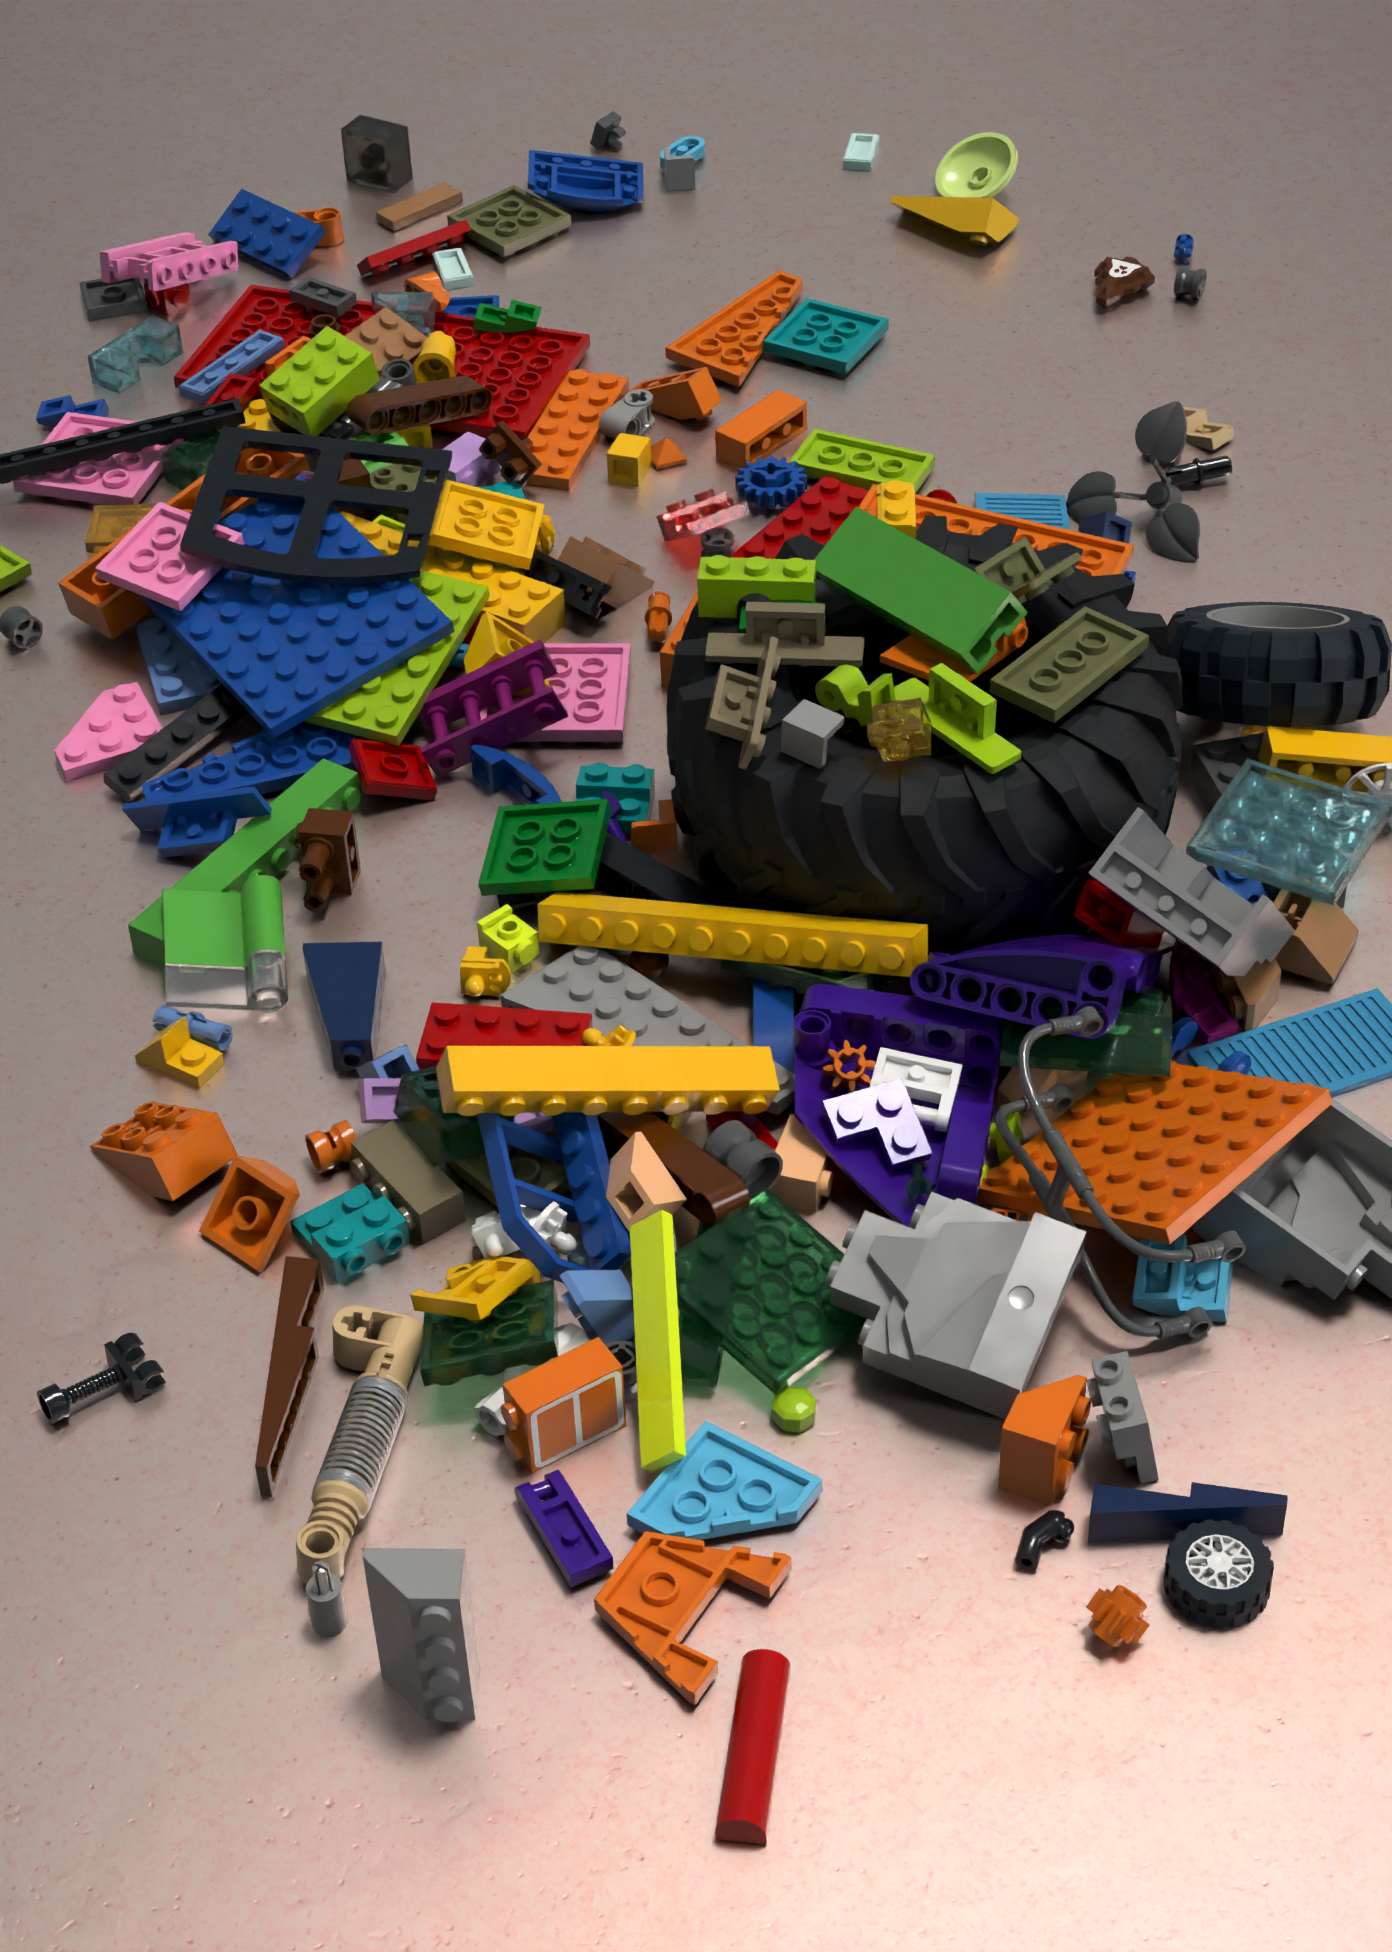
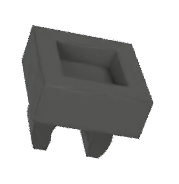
M612 111L598 120L595 124L590 144L598 150L605 145H608L613 150L620 148L623 143L618 139L626 135L625 129L619 126L622 117Z

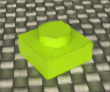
M1017 1111L1009 1114L1006 1117V1122L1013 1135L1022 1145L1024 1134L1020 1114ZM992 1122L990 1126V1145L992 1148H997L1001 1165L1010 1156H1015V1154L999 1133L996 1122Z

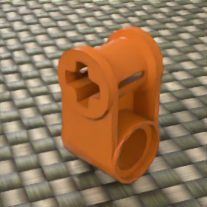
M322 208L320 210L293 212L321 225L326 231L316 247L337 246L344 241L338 209Z

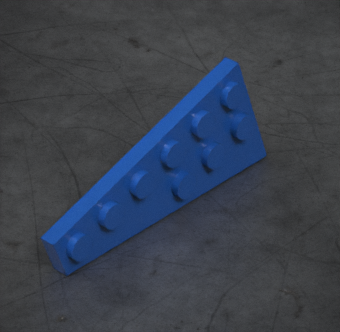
M304 721L276 738H273L265 730L231 745L232 751L220 757H217L215 753L203 757L202 765L190 770L178 768L142 784L144 800H156L174 796L202 794L209 791L217 792L239 789L241 787H255L260 794L279 792L283 789H288L323 758L356 772L349 752L351 740L357 739L354 734Z

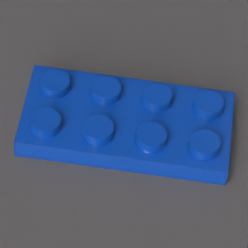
M241 189L208 236L218 244L236 241L239 254L292 279L326 231L315 222Z

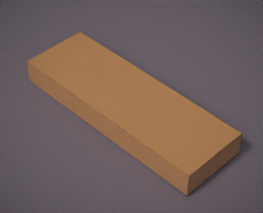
M443 182L377 211L376 219L389 229L397 231L463 201L462 192Z

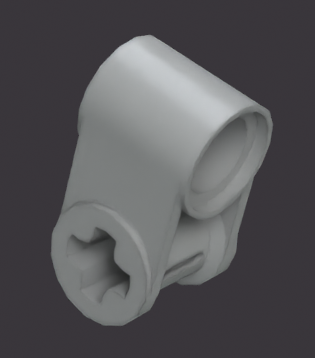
M644 389L631 390L612 407L606 409L599 420L598 429L600 434L616 440L620 433L641 436L646 431L652 429L655 426V418L651 414L650 407L653 403L652 393Z

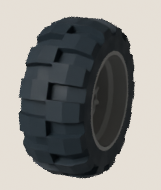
M1236 602L1186 608L1184 611H1177L1172 615L1167 625L1168 643L1164 656L1177 660L1182 676V707L1177 711L1186 715L1219 722L1257 726L1302 727L1337 725L1368 719L1376 715L1389 692L1392 642L1382 619L1374 615L1345 608L1315 604Z

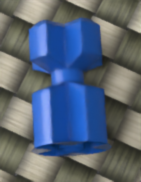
M1182 234L1176 239L1174 257L1175 259L1181 258V263H1187V257H1192L1194 240L1190 235Z

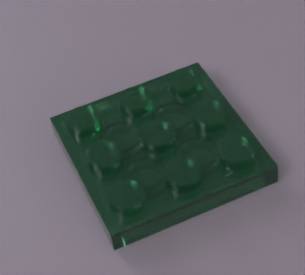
M554 1280L518 1287L515 1294L504 1299L492 1310L489 1316L481 1320L470 1321L464 1317L424 1312L420 1373L424 1387L434 1384L441 1386L452 1385L462 1378L479 1374L493 1376L503 1372L506 1368L524 1364L538 1366L548 1362L551 1358L559 1356L558 1294Z

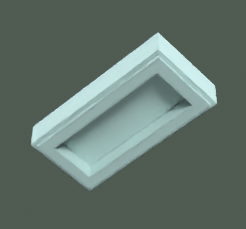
M852 133L843 158V170L871 171L879 147V135Z
M461 248L432 253L434 266L446 290L474 286L473 275Z

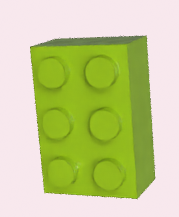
M326 326L265 379L259 387L269 413L304 435L318 436L347 410L353 398L365 394L380 381V377L370 351Z

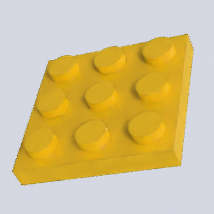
M446 479L429 545L438 547L443 551H455L471 555L479 560L495 561L505 564L510 568L529 570L544 504Z

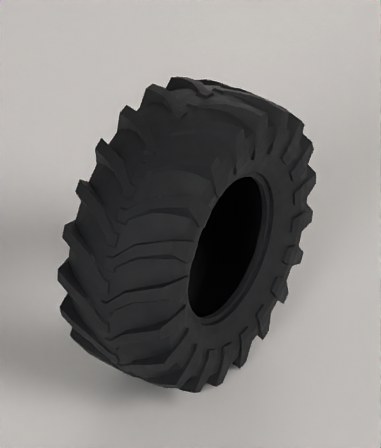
M925 516L916 530V540L972 570L1012 545L1019 527L998 523L980 536L947 532L946 516ZM801 534L785 540L775 559L802 558L804 560H814L825 545ZM1068 543L1041 551L1034 549L1045 569L1076 552L1081 556L1084 551ZM1078 562L1071 565L1075 571L1073 574L1055 584L1050 579L1053 584L1048 586L1049 589L1031 600H1028L1025 595L1027 601L1021 604L1028 612L1024 617L1028 627V636L1022 647L1017 648L1013 653L971 681L972 684L997 700L995 733L1021 750L1020 760L995 774L989 773L963 754L934 757L906 756L885 753L850 742L841 736L863 726L860 725L857 719L846 718L842 709L833 711L844 716V724L828 739L826 764L819 769L781 752L782 719L804 699L824 707L817 699L815 686L821 679L833 671L836 666L811 665L801 667L798 665L780 664L775 677H771V680L776 681L773 697L769 704L766 703V706L771 708V714L765 730L760 731L761 734L766 735L763 750L759 758H751L747 769L744 770L738 768L743 741L705 729L715 678L721 665L718 662L705 661L708 634L711 632L740 633L741 608L746 606V602H765L771 600L762 594H748L739 600L737 618L699 617L697 602L691 611L681 641H677L668 682L666 708L667 755L669 758L670 774L675 776V787L671 790L674 815L683 834L697 836L693 839L691 853L695 871L701 880H731L738 887L731 902L742 908L928 924L929 955L930 952L953 955L992 943L1053 935L1057 926L1074 934H1089L1094 929L1073 915L1082 888L1087 880H1095L1089 874V871L1138 807L1145 811L1165 836L1169 828L1178 788V771L1182 751L1180 723L1177 722L1176 711L1182 707V676L1177 660L1164 656L1168 643L1167 624L1161 614L1129 611L1127 609L1132 599L1135 583L1123 574L1090 576L1076 568ZM816 575V602L825 604V636L864 638L863 665L857 668L861 671L868 685L882 674L892 673L894 687L910 678H917L929 687V680L880 662V655L908 637V633L827 587ZM1084 606L1149 635L1148 649L1055 723L989 692L991 678ZM750 663L722 664L756 676L758 664ZM895 708L878 723L912 718L898 708Z

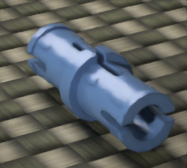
M166 1005L159 1006L154 1013L153 1022H158L153 1025L156 1030L161 1031L185 1016L192 1040L219 1050L227 1049L232 1041L231 1026L205 1019L201 1013L194 1011L185 1013Z

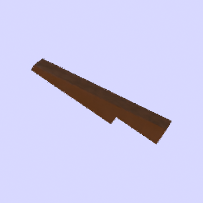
M285 1257L255 1463L261 1496L272 1497L319 1359L315 1329L312 1327L324 1292L321 1265L318 1259Z

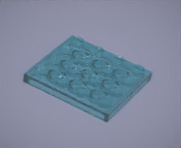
M1247 759L1187 844L1186 854L1205 865L1217 867L1242 877L1254 879L1279 889L1312 898L1316 901L1335 905L1389 820L1392 812V803Z

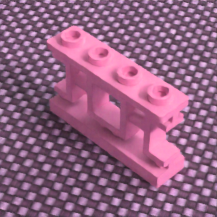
M183 232L100 251L102 282L114 283L131 278H140L141 284L148 283L150 291H159L236 272L239 270L238 245L236 241H228L205 246L202 240L195 241L194 233Z

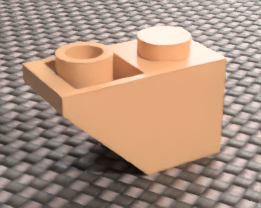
M641 1131L635 1132L612 1157L606 1198L629 1232L630 1226L661 1209L673 1215L687 1200Z

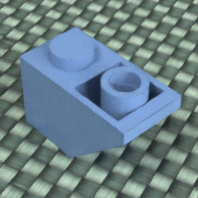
M567 1270L559 1275L568 1289V1292L563 1294L562 1298L575 1318L581 1316L578 1318V1321L590 1340L599 1337L607 1345L613 1341H627L635 1335L633 1288L621 1270Z

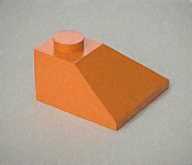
M235 1155L199 1232L255 1270L263 1272L300 1196L295 1179L266 1160Z

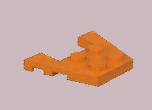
M645 1531L594 1598L595 1611L688 1702L696 1705L718 1674V1661L680 1642L726 1579L770 1599L792 1569L791 1556L774 1552L773 1558L751 1554L750 1548L734 1545L730 1550L705 1547L703 1540Z

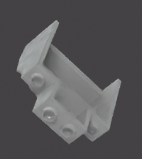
M1139 807L1089 871V874L1101 886L1227 976L1244 977L1256 961L1262 964L1266 959L1271 963L1295 932L1268 897L1262 895L1257 903L1255 902L1254 904L1245 900L1215 879L1205 866L1173 845L1145 811Z
M1332 1098L1333 1104L1202 1216L1192 1229V1231L1207 1242L1215 1240L1224 1232L1236 1231L1246 1246V1251L1235 1261L1279 1285H1282L1285 1281L1298 1280L1307 1288L1317 1287L1335 1300L1345 1287L1353 1291L1364 1278L1392 1299V1140Z
M931 1192L925 1206L917 1205L909 1227L864 1210L859 1224L853 1222L850 1224L842 1247L847 1250L841 1262L834 1260L825 1285L830 1287L831 1305L867 1318L858 1339V1344L863 1346L862 1363L1006 1420L1017 1395L1025 1391L1072 1275H1077L1086 1231L1037 1212L1034 1213L1031 1221H1017L959 1198L952 1200Z

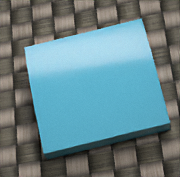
M1185 1234L1179 1236L1171 1244L1141 1238V1244L1159 1250H1186L1188 1246ZM1139 1256L1132 1299L1135 1307L1174 1318L1182 1316L1191 1308L1203 1307L1212 1322H1227L1234 1261L1223 1262L1221 1258L1196 1263H1190L1189 1261L1161 1262Z

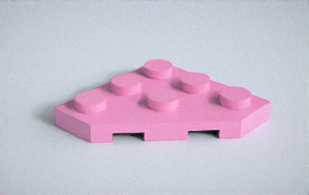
M138 682L121 684L115 688L103 691L55 748L56 762L66 782L109 770L163 729Z

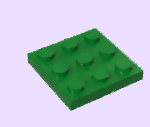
M598 799L499 806L478 883L481 895L594 889L612 811L609 800Z

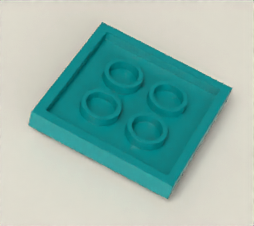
M806 298L763 341V352L774 354L779 358L800 361L805 365H815L830 369L835 373L847 374L888 331L889 319Z

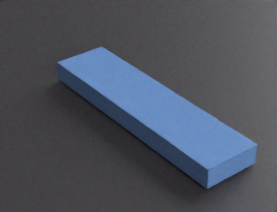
M258 330L178 386L180 396L205 405L230 373L246 376L284 349V339Z

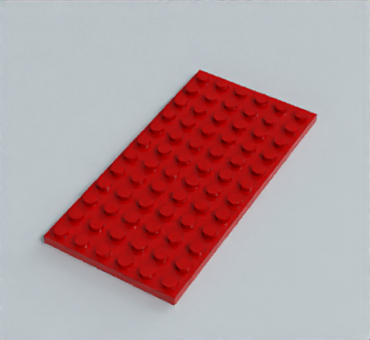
M250 285L174 376L175 388H178L182 383L258 330L283 338L285 348L302 336L312 339L313 337L309 333L311 320L318 315L327 313L292 302L289 290ZM357 300L355 306L347 310L343 315L339 317L334 316L336 322L340 325V334L343 336L350 333L385 307L389 308L426 337H429V334L435 331H442L444 334L452 336L456 348L454 360L455 377L469 376L488 388L492 393V403L488 410L480 415L430 424V427L454 434L471 432L483 438H487L497 423L504 421L521 441L527 438L569 371L575 370L590 347L589 334L542 327L512 333L487 332L473 329L474 317ZM262 363L246 376L257 378L258 385H260L270 375L266 374L265 365ZM260 389L252 397L253 400H264Z

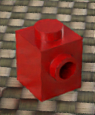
M148 283L143 284L147 304L167 316L192 305L189 283L159 291H150Z

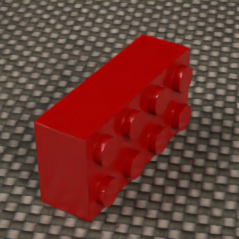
M431 1002L416 1055V1063L424 1078H437L436 1067L446 1046H586L582 1036L586 1029L593 1028L592 1013Z

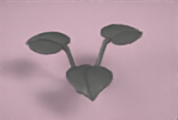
M1174 401L1149 411L1141 418L1135 431L1137 448L1143 454L1152 455L1150 462L1159 475L1161 482L1158 481L1151 484L1146 494L1115 492L1116 482L1111 474L1101 471L1091 472L1081 477L1073 485L1067 497L1066 507L1067 511L1080 522V519L1105 511L1116 515L1117 503L1115 499L1118 498L1145 501L1151 507L1158 509L1159 517L1151 520L1146 528V538L1152 550L1170 560L1196 561L1199 559L1200 522L1198 515L1192 507L1181 503V491L1178 487L1170 485L1171 478L1166 476L1158 463V459L1165 463L1174 462L1185 447L1187 422L1182 404Z

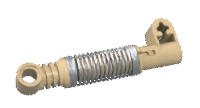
M352 1305L342 1308L333 1317V1355L335 1360L342 1366L365 1372L356 1378L355 1383L351 1387L312 1490L311 1500L314 1507L307 1524L297 1534V1573L300 1580L306 1585L313 1577L312 1566L317 1561L326 1562L329 1565L330 1573L338 1576L339 1579L342 1578L345 1569V1555L356 1524L366 1517L372 1504L408 1404L407 1385L426 1335L424 1326L420 1321L411 1316Z

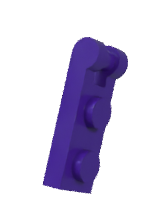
M559 1470L544 1475V1481L534 1485L527 1482L515 1487V1495L519 1506L529 1516L570 1587L614 1569L613 1556Z

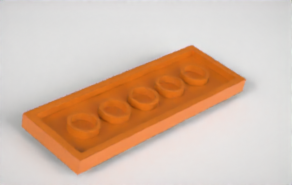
M582 369L569 371L528 435V438L533 442L529 450L542 463L540 468L530 477L528 485L570 491L602 436L598 429L602 413L623 398L622 395L629 390V378L619 377L611 373H590Z

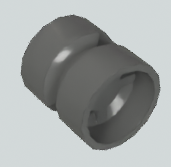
M737 1120L727 1121L716 1128L710 1134L703 1147V1151L727 1167L743 1181L749 1192L750 1200L757 1199L766 1194L775 1185L783 1169L781 1156L765 1142L760 1141L746 1125Z

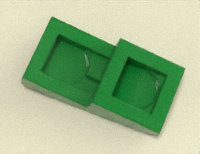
M511 300L509 310L479 303L473 329L497 333H512L535 329L542 307L516 300Z

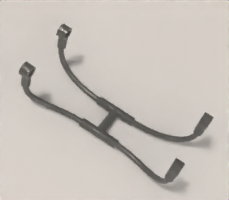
M1087 1006L1077 1011L1075 1015L1050 1019L1047 1023L1030 1030L1023 1038L1018 1052L1019 1075L1026 1096H1022L1020 1100L1002 1106L996 1113L995 1122L1004 1141L1029 1174V1182L1050 1218L1076 1227L1063 1206L1071 1184L1077 1196L1084 1199L1104 1229L1122 1246L1139 1256L1161 1262L1189 1261L1190 1263L1221 1258L1223 1262H1232L1240 1258L1245 1253L1246 1246L1234 1230L1222 1233L1213 1241L1189 1245L1186 1250L1167 1251L1154 1249L1137 1242L1113 1222L1093 1194L1094 1188L1061 1133L1053 1128L1044 1109L1052 1108L1056 1113L1064 1112L1074 1105L1075 1097L1065 1083L1056 1084L1047 1092L1037 1094L1029 1068L1030 1048L1039 1037L1046 1034L1055 1036L1080 1032L1085 1037L1092 1036L1102 1029L1104 1022L1094 1007ZM1021 1110L1025 1113L1033 1111L1045 1134L1044 1141L1059 1164L1052 1184H1050L1045 1173L1038 1170L1009 1129L1006 1122V1117L1009 1114ZM1083 1248L1080 1267L1099 1304L1110 1319L1121 1329L1136 1336H1156L1159 1339L1186 1333L1190 1337L1195 1338L1204 1335L1211 1329L1213 1323L1203 1307L1191 1308L1180 1317L1157 1321L1152 1326L1131 1322L1118 1311L1106 1294Z

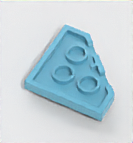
M704 1421L685 1444L686 1457L667 1465L628 1511L627 1526L642 1534L648 1531L703 1540L798 1523L821 1494L822 1479Z

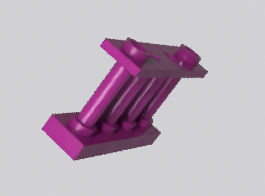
M541 640L430 692L417 716L429 734L433 732L435 742L420 748L437 778L470 763V747L474 745L500 749L569 717L567 710L553 687L546 689L544 680L558 672L556 664ZM531 686L533 696L514 704L512 695ZM498 702L500 711L481 720L479 710ZM466 717L467 727L448 735L447 725Z

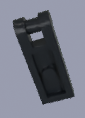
M538 550L535 551L532 557L530 569L524 573L526 577L563 589L565 603L595 618H598L602 610L599 606L604 596H608L612 589L611 586ZM590 587L592 591L587 601L582 598L587 588Z

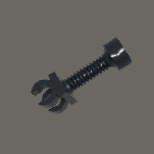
M126 1333L120 1336L115 1343L110 1341L104 1344L107 1363L111 1368L105 1369L103 1372L95 1374V1376L92 1375L91 1378L88 1377L87 1380L84 1379L83 1382L75 1383L66 1389H60L54 1383L37 1391V1397L46 1418L51 1424H54L70 1416L69 1408L72 1403L75 1404L97 1392H101V1390H105V1388H109V1386H113V1384L116 1385L117 1382H121L134 1401L143 1398L142 1394L155 1393L166 1383L161 1376V1373L164 1371L155 1360L145 1361L133 1371L130 1366L139 1363L146 1354L140 1347L143 1345V1342L138 1335Z

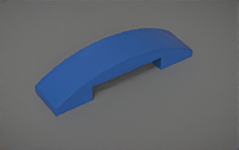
M482 745L470 747L472 775L493 793L507 788L526 804L561 802L553 785L530 764L509 753Z
M754 968L753 1046H770L773 1061L790 1071L795 1068V1059L793 1057L794 969Z

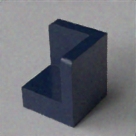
M1105 511L1080 519L1078 532L1129 544L1132 522Z

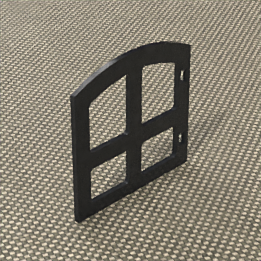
M223 426L181 540V551L208 563L234 571L293 582L366 584L418 578L421 576L452 460V451ZM247 448L319 456L313 478L308 481L236 473L242 453ZM348 459L421 467L416 489L412 492L341 485L338 482L344 463ZM426 476L437 477L436 483L425 482ZM230 496L304 504L289 552L278 554L259 550L215 536L214 533L226 499ZM341 507L405 514L408 516L398 552L394 555L344 559L315 557L331 508ZM408 540L420 541L418 548L407 546Z

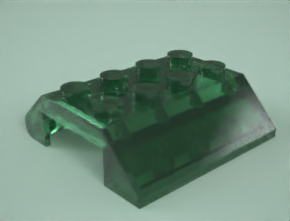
M1009 988L1005 994V1000L1011 1008L1019 1009L1022 997L1016 989ZM1145 988L1138 993L1124 992L1118 1020L1110 1032L1095 1039L1082 1038L1070 1034L1043 1035L1036 1039L1030 1048L1029 1068L1170 1077L1172 1041L1171 995H1163L1162 990ZM1053 997L1047 999L1046 1011L1048 1015L1052 1018H1060L1063 1013L1061 1003ZM1095 1008L1104 1022L1102 1012L1099 1009ZM1003 1019L1000 1066L1018 1067L1020 1044L1025 1035L1036 1026Z

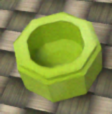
M787 1387L774 1395L772 1420L783 1431L802 1432L814 1425L816 1398L806 1388Z

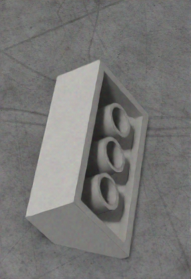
M363 1548L362 1557L382 1677L425 1719H439L445 1722H454L459 1719L475 1720L480 1663L465 1549Z

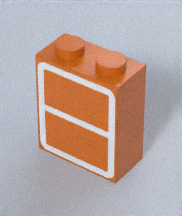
M599 1337L502 1384L505 1404L501 1405V1413L507 1424L508 1434L504 1435V1442L512 1458L516 1461L521 1459L531 1473L626 1426L623 1368Z

